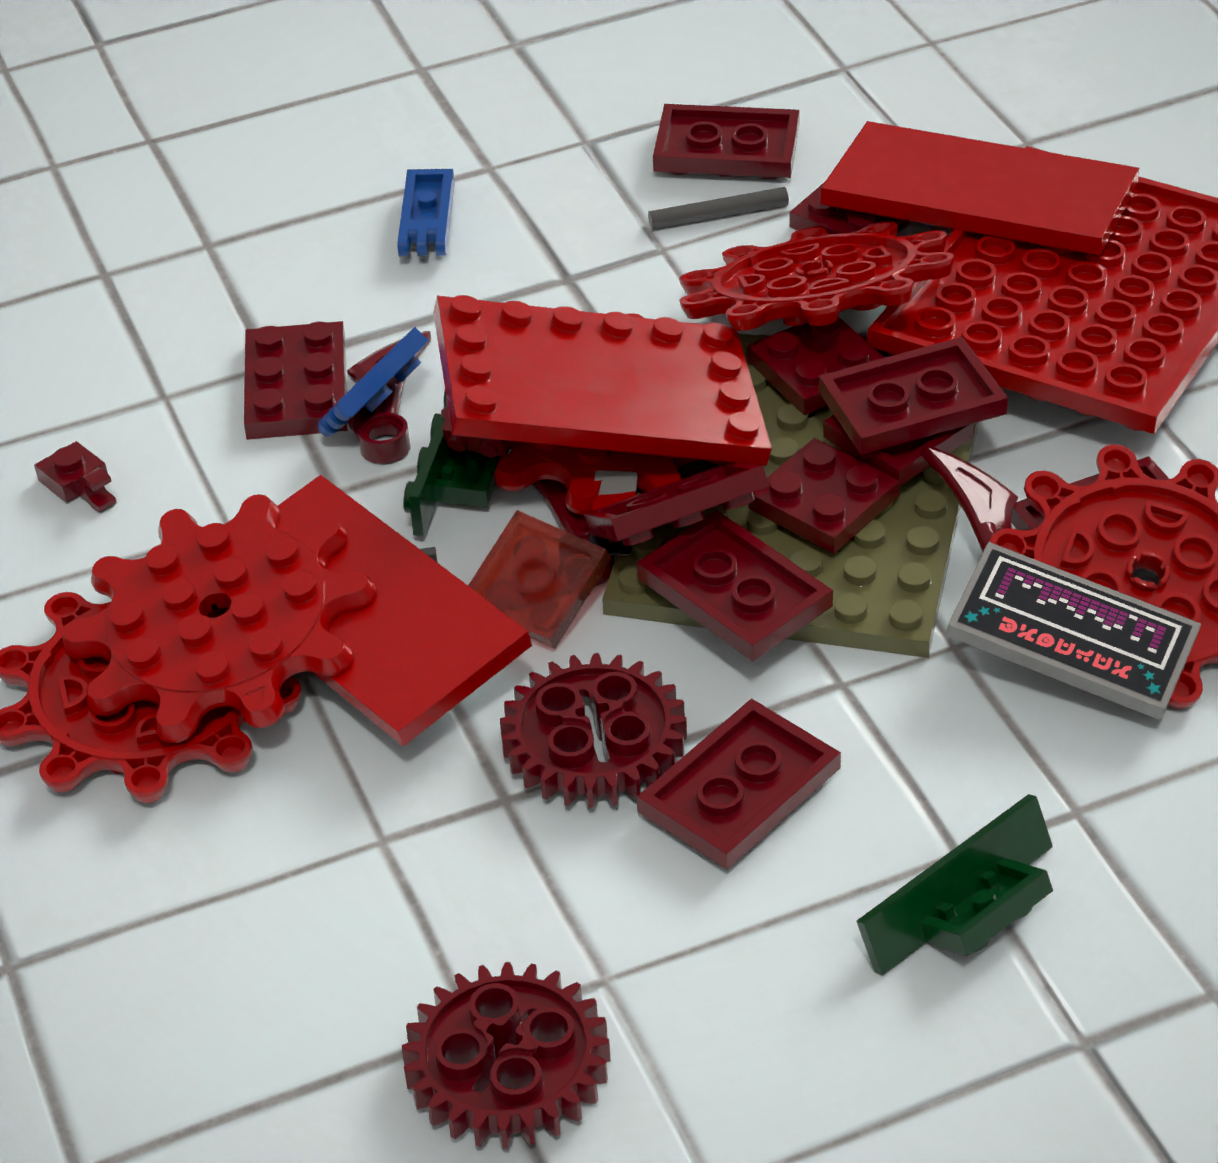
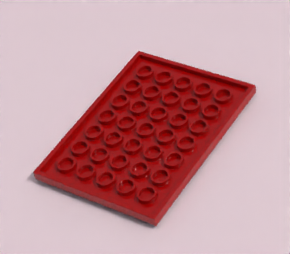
M1026 146V147H1025V148H1028V149L1044 151V150H1040V149L1033 148V147H1029V146ZM1139 177L1138 185L1101 255L954 229L947 237L944 251L954 255L951 274L941 279L913 282L914 289L911 300L902 305L887 306L868 328L867 333L868 344L892 356L963 337L1000 387L1025 394L1034 400L1048 401L1073 409L1082 415L1096 416L1116 422L1131 430L1155 434L1218 343V198Z

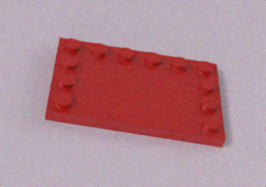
M437 295L433 314L452 435L767 466L772 446L738 332L732 327L714 322L707 323L706 325L679 322L668 317L657 319L631 317L621 312H609L607 314L585 312L568 306L548 308L530 306L520 301H508L506 303L484 301L467 295L455 297Z

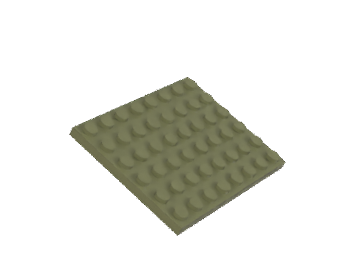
M738 333L772 446L767 466L763 465L766 477L772 474L814 437L848 454L823 437V421L834 415L828 405L803 415L748 362V345L769 336ZM875 349L884 358L892 356L885 351ZM979 423L973 424V438L950 452V454L968 463L971 462ZM701 460L691 461L680 468L679 474L683 479L720 465ZM931 466L899 486V497L835 554L749 509V504L729 510H724L723 505L703 510L705 517L718 510L833 590V607L787 639L929 658L961 509L951 490ZM639 489L637 495L644 493V491ZM673 523L655 527L653 528L655 536L647 541L632 545L631 555H617L602 598L603 615L705 628L637 578V562L694 524L674 528Z

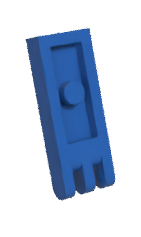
M407 169L397 242L398 256H409L410 245H416L417 256H428L429 244H435L436 256L447 255L455 185L453 169Z
M414 327L318 422L319 432L326 437H332L363 406L370 412H373L393 392L386 383L393 376L402 383L422 363L415 355L429 340Z

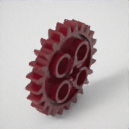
M594 653L590 664L582 665L580 660L575 655H572L569 660V668L562 669L553 661L549 662V675L547 677L531 672L529 673L530 687L521 685L514 687L515 700L504 702L505 717L500 718L504 758H509L510 772L512 774L523 773L525 788L541 783L542 798L548 799L557 791H561L564 795V805L567 806L575 800L577 795L585 796L588 808H593L598 796L606 795L613 806L618 805L619 792L626 790L637 799V796L641 793L640 783L644 782L651 785L660 777V771L665 773L675 764V758L684 756V740L687 739V717H685L684 701L676 699V686L674 684L662 686V673L660 671L644 676V662L642 661L636 662L627 669L623 667L622 655H617L609 665L602 664L599 653ZM582 696H586L590 700L598 739L602 741L603 756L606 762L598 760L594 747L590 719L585 716Z
M505 962L501 975L492 977L489 970L484 965H481L478 969L477 981L471 983L466 977L458 973L454 975L456 990L451 993L444 988L436 986L433 989L435 1006L418 1004L419 1022L407 1023L408 1043L402 1045L407 1089L413 1090L414 1103L417 1109L428 1107L429 1120L432 1126L441 1124L446 1120L449 1121L451 1138H458L470 1128L474 1130L475 1146L481 1147L489 1134L493 1133L499 1135L500 1144L504 1149L509 1147L513 1133L521 1132L529 1145H533L536 1142V1128L544 1126L550 1133L558 1136L561 1134L560 1116L563 1115L579 1122L582 1119L581 1102L596 1104L598 1101L597 1084L607 1083V1062L611 1061L606 1019L605 1017H598L597 1001L595 998L582 1000L581 984L576 982L562 989L561 974L557 970L549 974L544 980H540L537 977L536 964L531 963L523 976L514 975L511 963Z

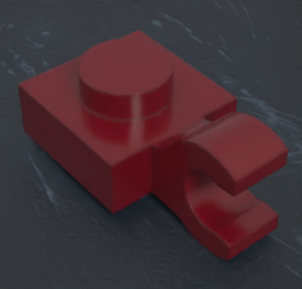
M77 441L58 449L54 454L34 464L38 481L66 503L80 496L97 512H101L117 503L116 497L110 494L104 487L112 482L105 462Z

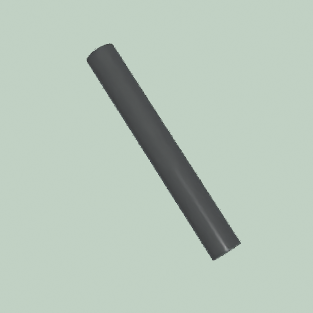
M786 187L652 210L648 211V219L651 229L654 230L787 206L789 204V197Z

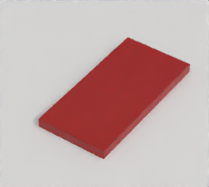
M867 121L822 185L820 204L1101 255L1138 185L1140 168Z
M321 474L278 505L280 519L276 529L280 531H297L323 517H331L337 520L345 528L348 541L346 546L328 561L326 570L331 572L358 570L365 573L374 582L377 594L370 605L363 609L340 614L329 626L328 632L340 637L352 649L353 662L345 672L336 676L328 677L317 673L314 674L402 747L532 647L528 630Z

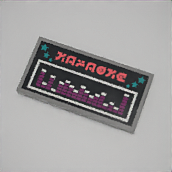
M988 542L948 623L945 636L1161 721L1196 640L1201 623Z

